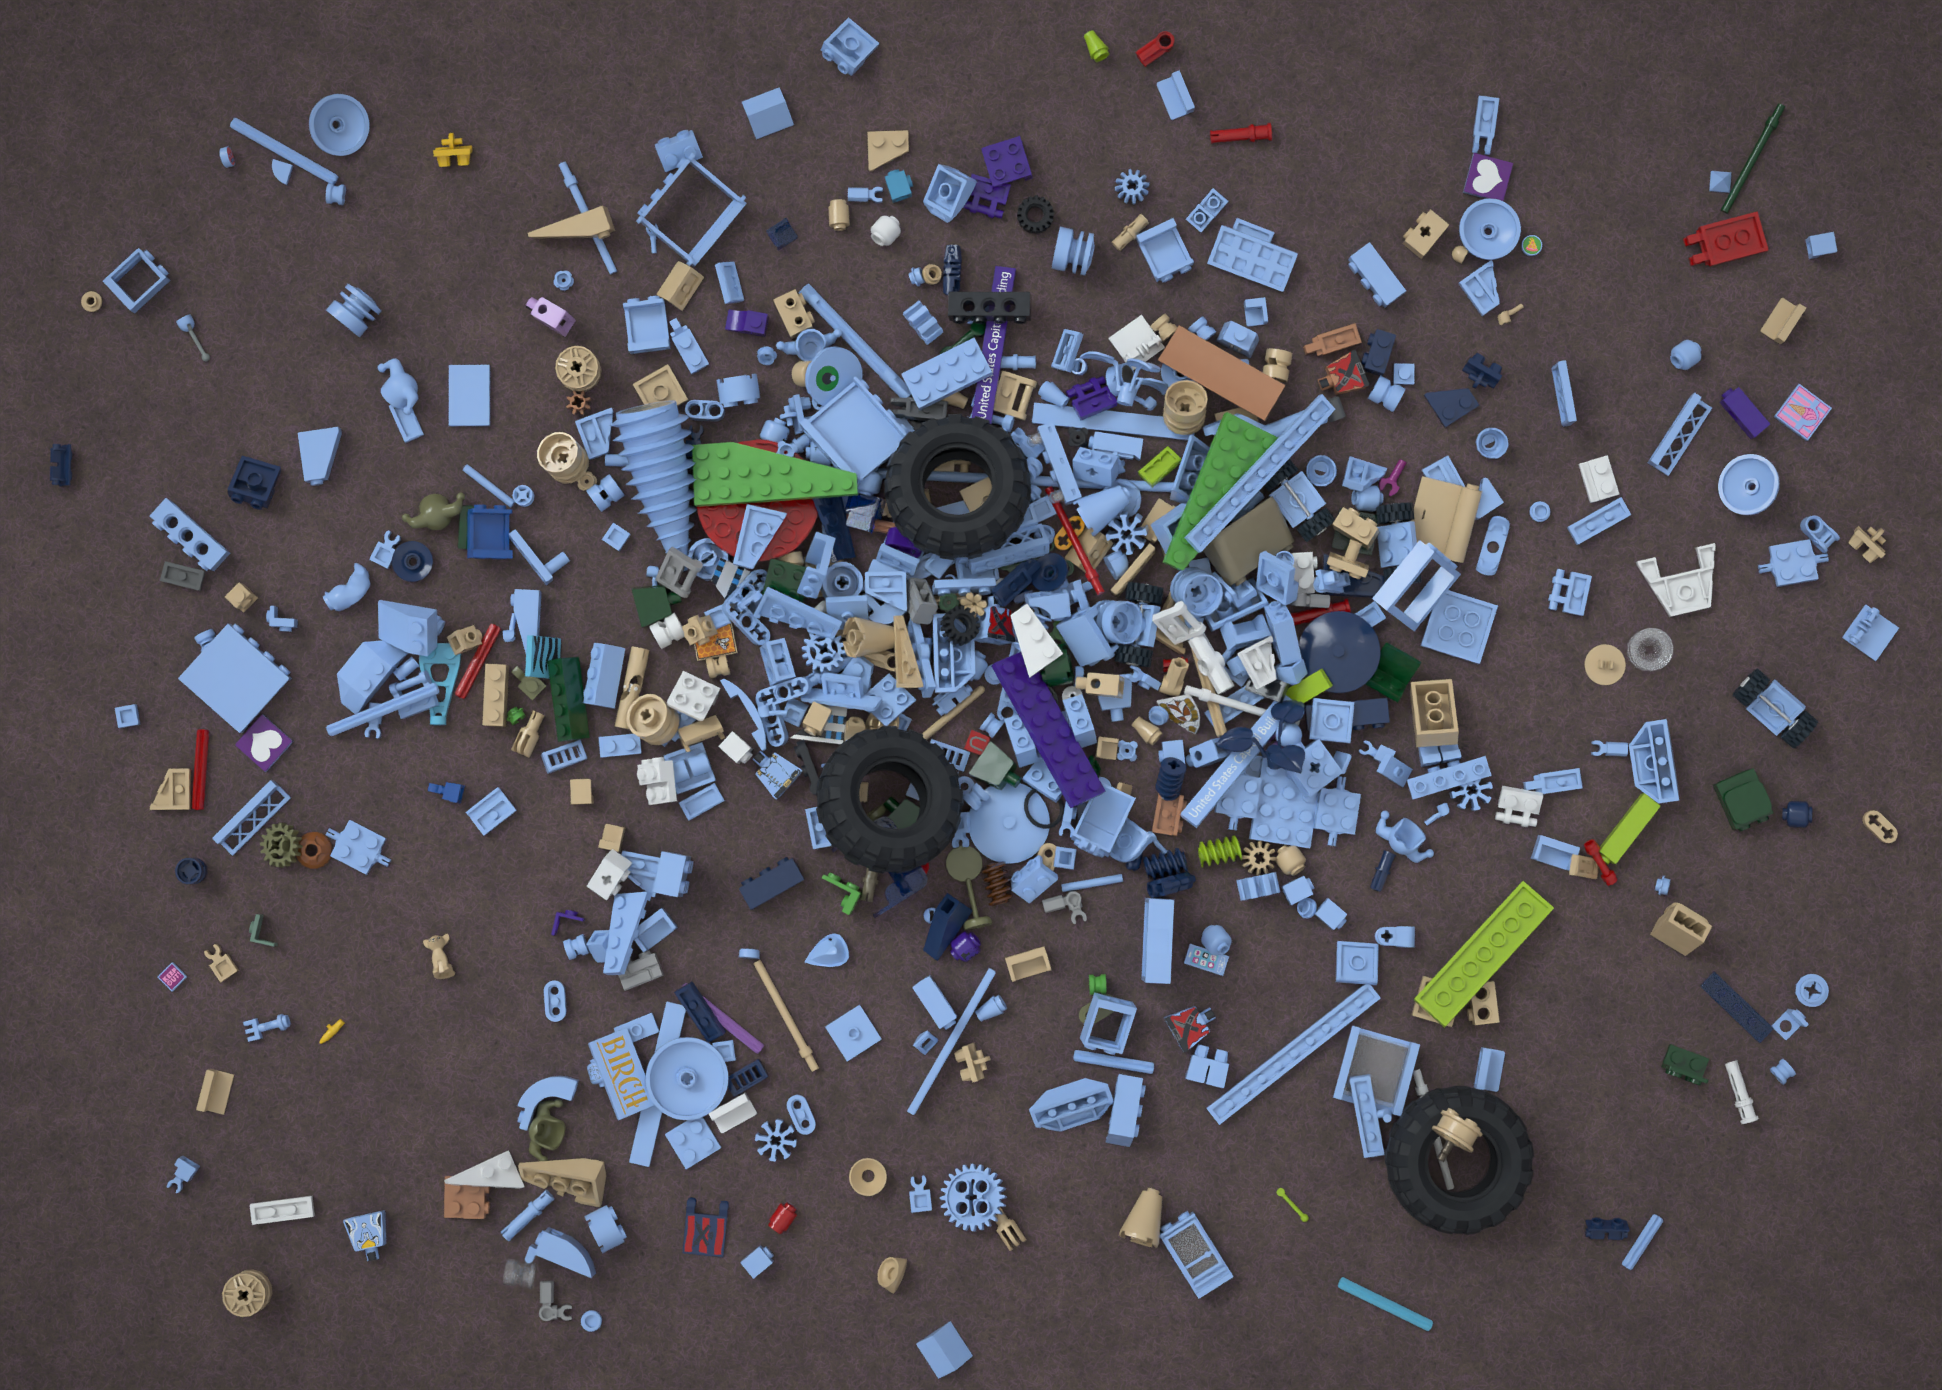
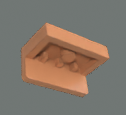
M1158 793L1152 832L1177 836V832L1181 833L1183 821L1180 820V814L1187 804V801L1183 800V795H1179L1175 800L1165 801Z

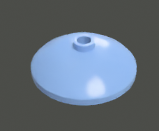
M332 94L322 98L312 109L309 118V130L313 141L321 150L328 154L344 156L357 151L366 141L369 133V118L362 104L353 97L344 94ZM334 121L338 122L337 128H334L332 125Z
M1483 199L1473 203L1464 212L1459 225V234L1464 247L1472 255L1485 260L1499 259L1510 253L1518 243L1521 232L1520 221L1516 212L1507 203L1497 199ZM1489 228L1492 232L1491 235H1486L1484 230Z
M1754 454L1739 456L1730 461L1720 475L1718 483L1720 498L1727 508L1737 514L1754 515L1767 509L1775 500L1779 491V475L1774 465L1762 456ZM1755 484L1756 488L1751 491L1750 486Z

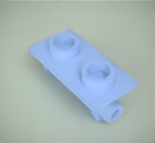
M966 685L956 693H939L933 698L935 702L932 705L933 707L939 706L936 710L941 716L943 714L946 715L956 707V704L952 701L953 698H956L961 703L971 695L970 693L973 690L969 685Z

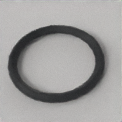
M1032 789L1024 801V811L1027 818L1033 825L1039 828L1049 829L1056 826L1064 814L1062 799L1059 798L1058 800L1060 807L1058 818L1051 824H1040L1032 818L1028 810L1030 797L1035 792H1038L1036 789Z

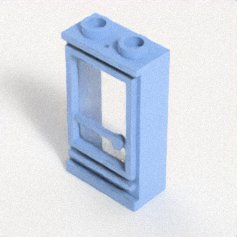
M1186 1211L1177 1217L1179 1221L1174 1224L1168 1222L1160 1228V1238L1199 1299L1233 1278V1275L1193 1212L1189 1214Z

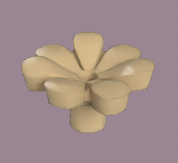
M972 592L967 593L966 598H962L960 604L964 605V610L969 607L971 608L970 613L973 611L976 613L974 618H976L977 614L983 616L985 612L983 608L987 607V602L981 600L982 596L980 594L974 596Z

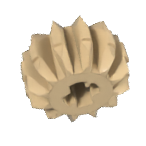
M1262 841L1257 842V848L1253 842L1249 843L1252 850L1246 847L1243 849L1249 853L1248 856L1242 855V859H1248V862H1245L1243 867L1251 865L1248 870L1249 873H1252L1256 868V875H1260L1262 868L1263 872L1267 874L1266 866L1274 868V865L1269 863V861H1276V857H1270L1269 854L1274 853L1275 850L1267 851L1269 843H1266L1262 848ZM1261 852L1264 861L1257 864L1254 855Z

